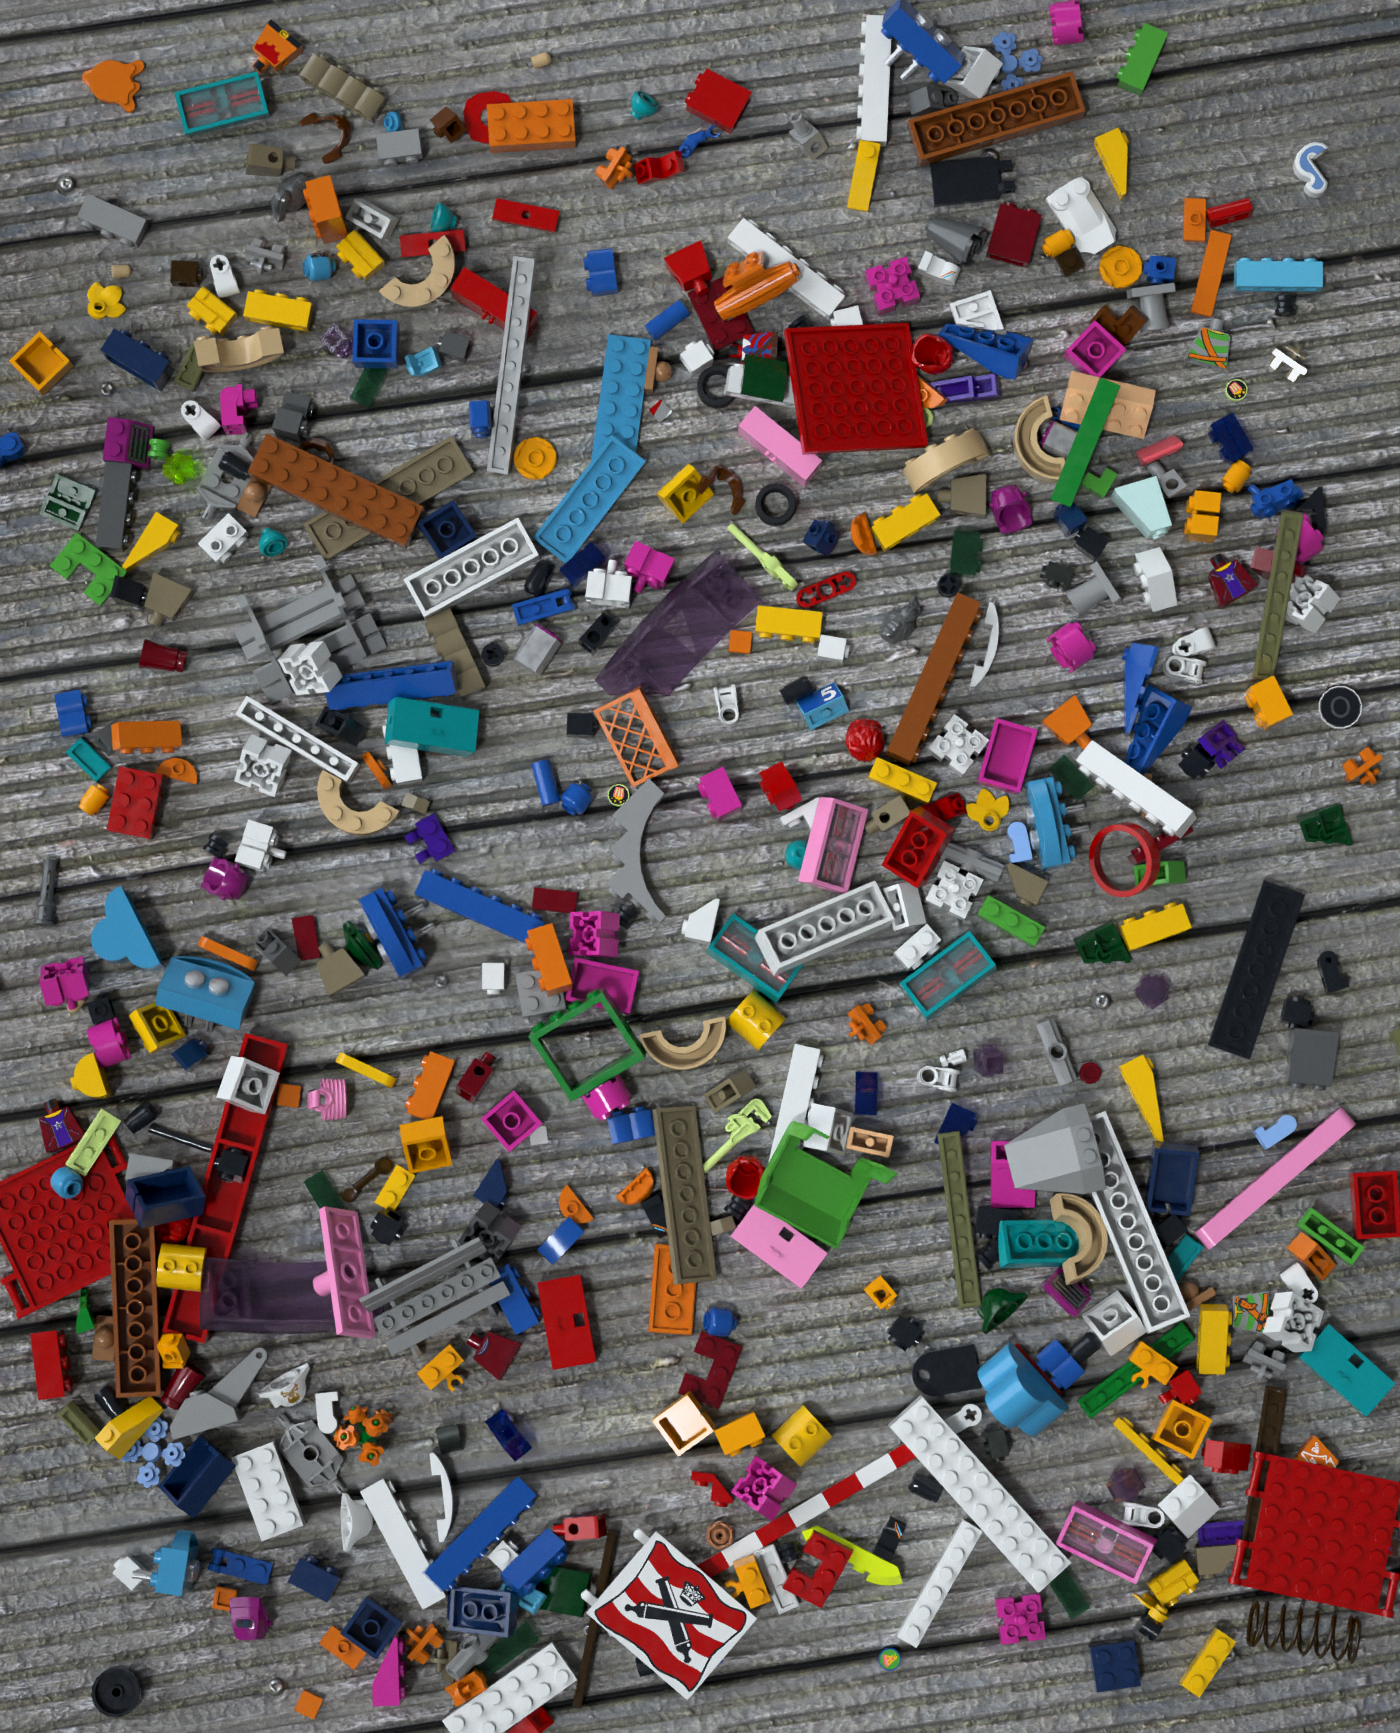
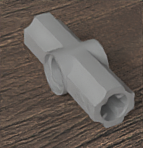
M948 843L940 858L942 861L959 867V870L963 872H969L973 875L977 874L996 883L1004 868L1003 864L988 859L975 850L964 849L952 843Z
M1054 1018L1037 1024L1036 1028L1045 1048L1046 1057L1050 1061L1059 1087L1076 1081L1077 1077L1068 1057L1067 1048L1063 1044ZM1052 1047L1061 1048L1062 1056L1060 1058L1052 1057Z
M482 1634L468 1636L462 1641L460 1645L461 1650L445 1667L446 1672L455 1680L460 1681L474 1665H478L486 1660L489 1654L488 1649L499 1637Z

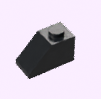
M115 575L110 597L116 604L142 609L148 594L144 584Z
M326 706L315 723V726L355 747H357L367 729L352 718L335 710H329Z
M978 1206L974 1233H979V1238L992 1239L993 1235H999L1000 1221L1017 1220L1022 1216V1211Z

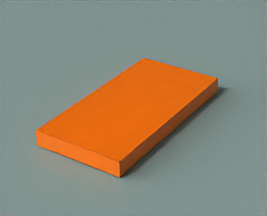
M655 1244L648 1332L692 1335L696 1283L674 1285L669 1245Z

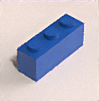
M507 1264L498 1269L501 1277L489 1283V1286L492 1287L504 1281L510 1295L501 1299L498 1303L515 1335H518L540 1323L538 1318L541 1317V1314L536 1305L531 1306L528 1301L531 1295L526 1286L521 1287L517 1279L521 1277L516 1267L513 1266L511 1268Z
M547 1528L500 1573L503 1583L521 1599L531 1594L542 1579L548 1578L552 1570L566 1560L569 1554L566 1543Z

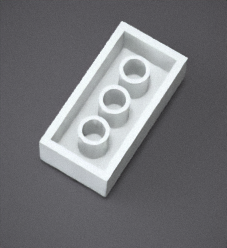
M276 1441L231 1457L236 1465L235 1470L261 1541L306 1524Z

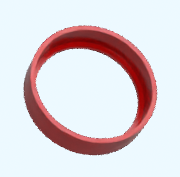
M1123 822L1105 827L1094 837L1089 850V866L1095 881L1105 892L1116 897H1130L1145 892L1154 884L1160 870V854L1155 840L1147 830L1137 824ZM1112 831H1124L1131 834L1139 841L1145 852L1146 871L1144 877L1135 888L1128 891H1122L1112 885L1101 867V845L1106 835Z

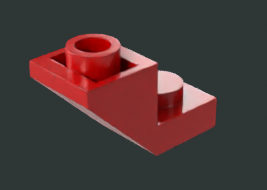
M673 151L660 158L647 157L633 164L638 185L671 179L685 172L681 151Z
M960 793L952 794L936 802L921 806L944 822L967 813Z
M692 1471L691 1480L695 1481V1485L708 1487V1483H712L710 1501L715 1502L714 1506L727 1507L728 1503H733L732 1496L714 1473Z
M540 1706L506 1733H542L554 1721L544 1708Z

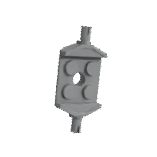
M245 432L238 445H218V449L199 486L196 487L199 494L207 502V507L201 516L204 520L206 518V521H210L214 510L236 509L251 477L248 475L245 481L234 477L231 483L225 484L221 480L225 472L219 469L218 464L224 453L230 451L251 465L254 459L249 454L247 447L253 438L252 435Z
M284 1413L281 1414L277 1420L285 1428V1434L278 1446V1450L310 1488L328 1483L332 1485L338 1494L342 1493L346 1488L337 1479V1474L345 1458L340 1455L313 1420L294 1425ZM307 1448H314L317 1455L314 1460H307L305 1458L304 1452Z

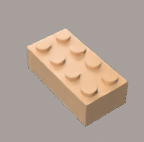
M1071 371L1059 420L1081 424L1100 377ZM1106 379L1120 385L1102 430L1144 439L1153 409L1156 390Z

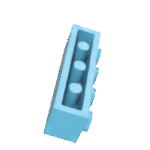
M1241 258L1234 265V291L1320 292L1323 288V262L1317 261L1315 258L1304 259V261H1296L1294 258H1285L1282 261H1274L1273 258H1263L1261 261H1252V258Z

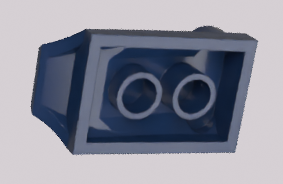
M455 1585L448 1592L447 1619L449 1621V1630L505 1638L513 1636L517 1626L518 1598L515 1592Z

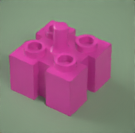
M907 257L891 261L889 268L884 270L882 265L865 270L864 277L869 291L876 292L873 296V302L878 316L895 311V306L899 303L902 304L903 308L919 303L920 294L915 280L909 282L912 272Z
M635 540L624 563L628 576H632V579L637 580L633 591L640 594L645 583L657 590L659 587L664 589L675 567V559Z
M604 911L570 912V929L573 930V938H569L568 956L584 958L618 957L619 940L618 934L615 931H619L620 914Z
M84 956L68 959L64 963L55 962L41 966L39 984L46 1006L62 1005L66 999L68 1009L73 1010L77 1008L75 1001H81L89 996L90 976Z
M755 1456L746 1469L749 1472L745 1479L740 1478L731 1493L747 1503L755 1511L773 1521L782 1508L779 1504L784 1501V1497L786 1499L789 1498L797 1484L773 1466Z
M1039 1593L1022 1594L1019 1601H1014L1012 1596L994 1598L996 1616L1003 1619V1624L998 1625L999 1639L1002 1645L1020 1643L1019 1637L1026 1636L1028 1641L1046 1639L1044 1621L1037 1618V1613L1042 1612Z

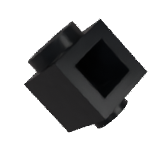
M1198 743L1193 749L1190 746L1181 755L1183 760L1178 765L1186 775L1191 776L1193 779L1198 775L1203 778L1215 765L1212 760L1216 755L1211 756Z
M1290 996V999L1285 1000L1283 1003L1279 1022L1288 1024L1289 1029L1307 1028L1308 1024H1312L1315 1013L1312 1012L1313 1006L1310 1005L1311 1001Z
M226 1148V1150H223L222 1155L217 1156L214 1168L217 1169V1176L222 1181L228 1183L233 1181L243 1183L249 1165V1157L242 1150Z
M387 1207L384 1212L379 1210L370 1225V1228L373 1229L371 1235L379 1243L390 1246L394 1240L399 1241L404 1232L402 1226L407 1217L390 1207Z
M899 1315L887 1332L890 1335L888 1340L903 1351H906L907 1348L910 1349L912 1345L916 1347L923 1337L920 1335L922 1330L918 1328L920 1323L911 1317L907 1320Z
M1172 1526L1164 1530L1160 1528L1152 1536L1158 1539L1152 1552L1160 1560L1164 1557L1172 1564L1187 1549L1184 1546L1187 1541Z

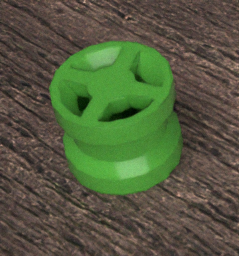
M150 439L149 445L151 448L147 457L155 460H169L167 452L171 447V442L162 439Z

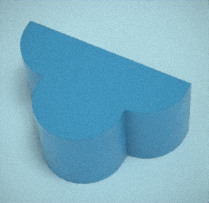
M122 886L115 888L108 895L105 902L107 917L98 922L92 931L91 944L94 951L101 958L114 964H123L130 961L146 971L163 969L166 966L128 891Z
M1011 1341L980 1366L977 1371L978 1378L987 1391L985 1401L989 1410L1000 1423L1008 1428L1018 1426L1026 1434L1037 1436L1070 1408Z

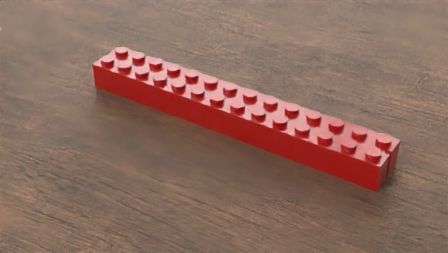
M247 1033L244 1035L238 1057L251 1060L280 1074L265 1114L250 1112L229 1102L225 1103L202 1185V1190L206 1196L203 1215L193 1218L186 1243L187 1246L207 1248L202 1292L173 1289L162 1329L164 1333L183 1334V1336L185 1333H188L186 1334V1339L208 1343L290 1048L288 1044ZM226 1148L242 1150L249 1157V1165L243 1183L235 1181L228 1183L222 1181L217 1176V1169L214 1168L217 1156L222 1155L223 1150H226Z

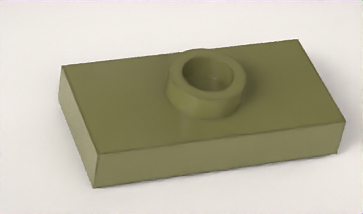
M191 344L174 380V384L192 392L195 391L204 372L198 367L194 344Z
M73 1401L69 1402L58 1414L87 1447L96 1440L95 1437L100 1433L89 1417Z

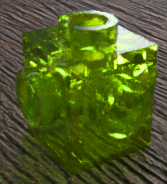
M172 453L171 457H166V463L162 464L163 476H167L169 482H173V485H184L186 481L196 480L194 458L192 455L184 456V453Z

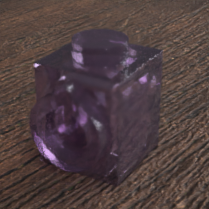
M334 323L319 338L331 353L342 359L353 355V337L343 327Z
M1148 974L1138 981L1141 985L1133 990L1145 1009L1150 1006L1153 1010L1169 999L1167 995L1169 993L1167 990L1169 985L1162 976L1158 977L1157 974L1153 977Z
M984 1043L979 1045L978 1049H973L974 1071L981 1074L982 1077H993L994 1074H1003V1052L998 1050V1045Z
M1127 1467L1110 1475L1111 1481L1106 1484L1116 1504L1124 1500L1129 1502L1140 1497L1139 1492L1146 1488L1136 1468L1128 1471Z

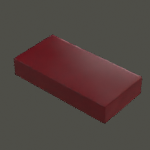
M534 887L532 910L570 914V912L576 911L578 893Z
M314 915L291 918L298 957L302 961L321 958L320 950L318 949L319 944Z

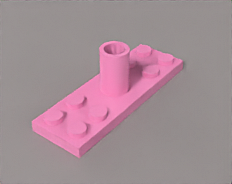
M324 1206L319 1209L327 1271L313 1279V1287L320 1296L331 1294L337 1335L372 1339L376 1337L372 1311L368 1312L359 1301V1298L369 1294V1286L358 1212Z

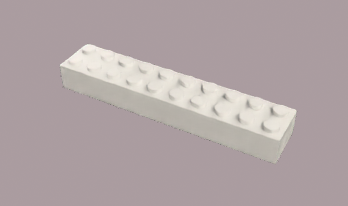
M1106 1111L1091 1116L1090 1120L1103 1165L1106 1189L1092 1192L1090 1196L1096 1210L1103 1219L1111 1247L1147 1334L1185 1320L1190 1317V1314Z
M921 1395L888 1424L1038 1593L1071 1564Z

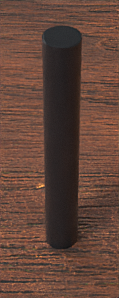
M153 1124L150 1125L148 1130L149 1133L211 1153L213 1148L212 1144Z

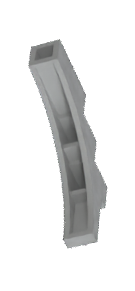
M648 779L612 815L615 820L613 824L621 832L624 829L627 832L610 848L612 853L610 858L616 864L620 865L622 863L624 866L607 882V886L610 887L607 891L615 899L620 897L624 900L630 895L631 898L629 900L637 908L642 906L647 911L644 915L653 924L656 921L661 924L666 919V916L654 903L646 888L641 872L640 850L646 823L654 808L663 799L665 794Z

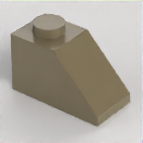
M1009 862L1006 870L1015 897L1020 899V904L1028 908L1031 905L1035 907L1048 881Z
M744 1069L703 1096L715 1114L757 1087L747 1070Z
M1235 1544L1194 1547L1196 1574L1202 1575L1203 1579L1216 1578V1574L1222 1573L1235 1557L1237 1546Z

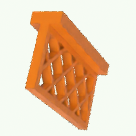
M641 686L593 710L632 787L679 766L680 762ZM631 698L634 704L632 713L620 709L622 701ZM606 709L616 711L613 723L604 720L600 712ZM618 712L631 716L627 727L615 724ZM633 717L642 720L644 723L642 732L630 729ZM613 727L626 731L622 742L613 739L611 735ZM645 728L647 729L649 735L644 733ZM628 732L640 735L637 747L625 743ZM642 737L652 739L654 743L652 752L639 748ZM623 746L636 750L632 761L623 758L621 754ZM655 747L659 754L654 753ZM638 751L650 755L647 766L635 762ZM652 756L661 758L665 766L658 770L649 767ZM633 765L646 769L644 776L636 781L631 774Z

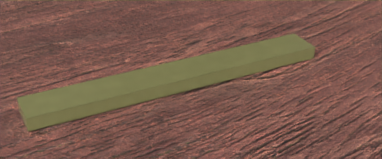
M1281 510L1252 678L1265 680L1273 675L1275 676L1304 516L1301 512Z
M960 1131L938 1133L959 1308L981 1306Z

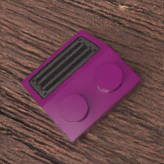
M108 417L103 461L105 463L106 461L129 463L134 468L149 469L150 458L147 457V454L151 448L149 440L153 439L154 426L130 419Z
M1060 1267L1040 1285L1071 1317H1076L1092 1299L1088 1295L1090 1290L1084 1284L1080 1283L1078 1285L1074 1283L1066 1286L1064 1272Z

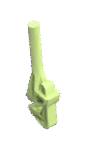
M734 523L728 526L727 529L758 558L764 569L774 580L778 582L782 580L783 587L789 591H793L798 586V583L784 570V566L775 556L771 557L768 553H764Z
M753 1099L738 1114L728 1117L730 1122L725 1126V1130L731 1132L730 1138L703 1164L704 1175L737 1143L761 1128L753 1122L752 1117L747 1118L754 1109L756 1110L754 1114L759 1115L765 1123L772 1117L762 1100Z

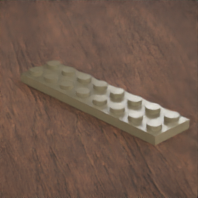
M451 435L372 483L422 505L473 475L474 471ZM325 511L303 524L325 561L332 559L372 535V533Z
M695 1106L653 1109L674 1285L715 1281L717 1277Z

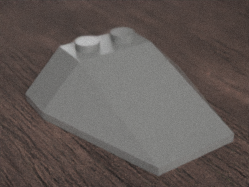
M1084 1103L1061 1109L1004 1145L1015 1189L1088 1194L1106 1189L1100 1153L1093 1126Z

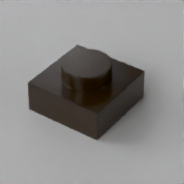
M1075 248L1055 257V261L1064 278L1084 269V265Z

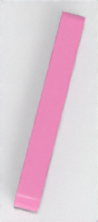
M1342 1107L1339 1108L1195 1231V1235L1210 1250L1356 1125L1354 1120Z

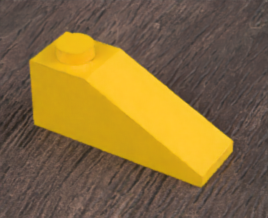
M1118 127L1096 137L1093 144L1121 201L1126 195L1127 144L1129 142L1124 132L1121 133Z
M864 140L859 141L847 209L868 212L881 144Z
M155 512L122 565V568L130 572L170 547L172 543L175 544L181 535L179 525Z
M149 1396L109 1421L95 1439L107 1452L121 1460L165 1409L152 1396Z

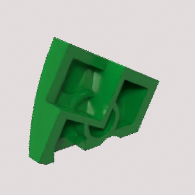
M86 1288L80 1291L76 1321L77 1334H85L97 1328L90 1309L93 1305Z

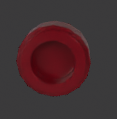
M1085 1063L1079 1069V1077L1086 1084H1094L1101 1077V1069L1095 1063Z

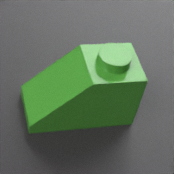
M1184 861L1160 862L1159 874L1151 887L1186 883ZM1146 864L1134 866L1135 887L1144 877Z

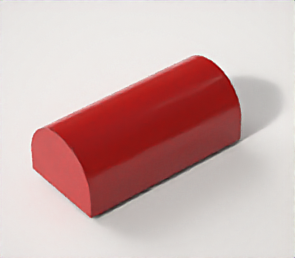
M1249 198L1207 208L1206 217L1209 227L1214 228L1248 219L1251 217L1253 208Z

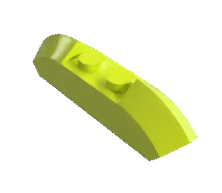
M818 1525L802 1531L806 1542L812 1531L816 1530L853 1549L848 1562L853 1564L852 1569L862 1574L865 1571L869 1572L866 1581L886 1586L903 1583L897 1565Z

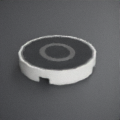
M1346 686L1329 688L1323 693L1318 702L1320 719L1333 729L1348 728L1358 721L1361 715L1362 703L1360 697L1354 690Z

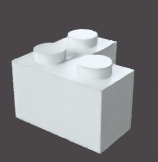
M1158 547L1135 554L1136 563L1133 566L1136 576H1139L1142 588H1145V592L1142 593L1145 605L1149 604L1152 612L1176 606L1177 598L1173 573L1161 548Z

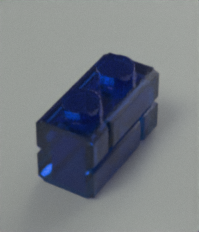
M1233 413L1228 414L1209 426L1208 436L1213 444H1218L1220 448L1218 452L1224 462L1227 461L1229 465L1243 459L1254 451L1253 446Z
M590 541L584 547V550L581 549L559 569V574L575 589L588 577V571L593 572L594 569H597L606 561V558Z

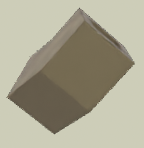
M406 793L401 806L421 814H426L430 801Z
M729 1216L710 1222L711 1236L736 1229L733 1217Z

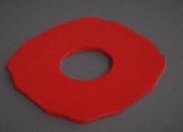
M497 91L478 93L466 101L463 111L465 127L473 141L484 144L489 143L488 126L481 122V113L487 109V104L512 103L507 94Z

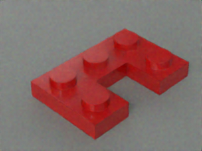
M813 1530L803 1551L821 1560L818 1568L812 1577L792 1567L782 1588L822 1608L849 1561L853 1549Z

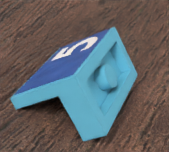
M835 682L813 692L811 696L796 702L810 731L849 712L845 699Z

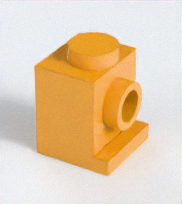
M881 1275L863 1289L880 1310L882 1308L888 1310L896 1303L894 1298L898 1295ZM879 1290L885 1291L886 1295L882 1299L877 1296Z
M162 1334L157 1345L163 1360V1368H184L191 1352L183 1334Z

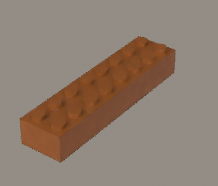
M1071 71L909 119L907 128L919 166L921 167L1083 119L1085 108L1074 73Z
M267 433L248 470L250 477L404 549H407L417 529V523L425 512L423 506Z
M957 592L887 749L886 757L907 766L910 765L911 761L916 762L922 749L918 745L920 742H925L930 728L927 727L928 722H934L939 710L936 704L937 702L942 704L948 690L944 686L946 683H951L957 670L953 666L955 663H960L965 649L962 648L963 643L968 645L974 629L971 628V625H977L983 611L979 608L981 602Z
M135 1217L111 1218L109 1220L116 1398L161 1396L163 1393L162 1360L157 1348L161 1335L159 1287H157L156 1283L158 1266L156 1226L141 1229Z

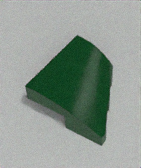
M1338 802L1297 816L1306 842L1322 841L1325 844L1342 843L1346 844V846L1353 845Z
M1113 921L1073 939L1084 963H1095L1097 961L1103 963H1111V961L1132 962Z

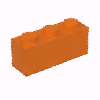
M180 721L117 722L111 725L113 751H120L121 754H133L134 751L141 750V754H152L154 750H162L163 754L175 753V749L182 747Z
M550 923L528 930V938H525V943L528 951L532 950L535 957L531 961L534 971L539 970L541 976L538 979L541 992L546 991L547 997L572 990V982L553 924Z
M431 1051L429 1055L425 1054L421 1063V1067L424 1068L421 1076H416L413 1084L416 1090L413 1096L409 1095L405 1104L408 1114L423 1120L435 1118L456 1064L455 1060Z

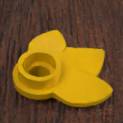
M95 282L87 293L89 300L88 314L96 320H101L106 316L111 318L120 317L126 311V308L119 303L122 296L121 287L112 285L104 289L100 283ZM100 306L102 309L96 310L95 307Z
M982 789L979 792L976 804L970 803L966 805L969 818L979 822L980 827L989 832L999 827L1001 818L1009 810L1007 796H1002L995 800L994 796L986 789ZM987 817L993 818L994 822L993 824L989 825L986 823L985 819Z
M1145 1592L1142 1596L1138 1594L1133 1595L1150 1609L1148 1614L1159 1623L1169 1619L1168 1610L1158 1604L1152 1596Z

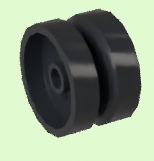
M117 1665L108 1668L96 1678L92 1685L91 1697L94 1706L100 1713L108 1717L119 1718L128 1715L139 1706L144 1695V1685L142 1678L134 1669L128 1666ZM114 1688H119L121 1694L117 1696L114 1693L116 1691Z

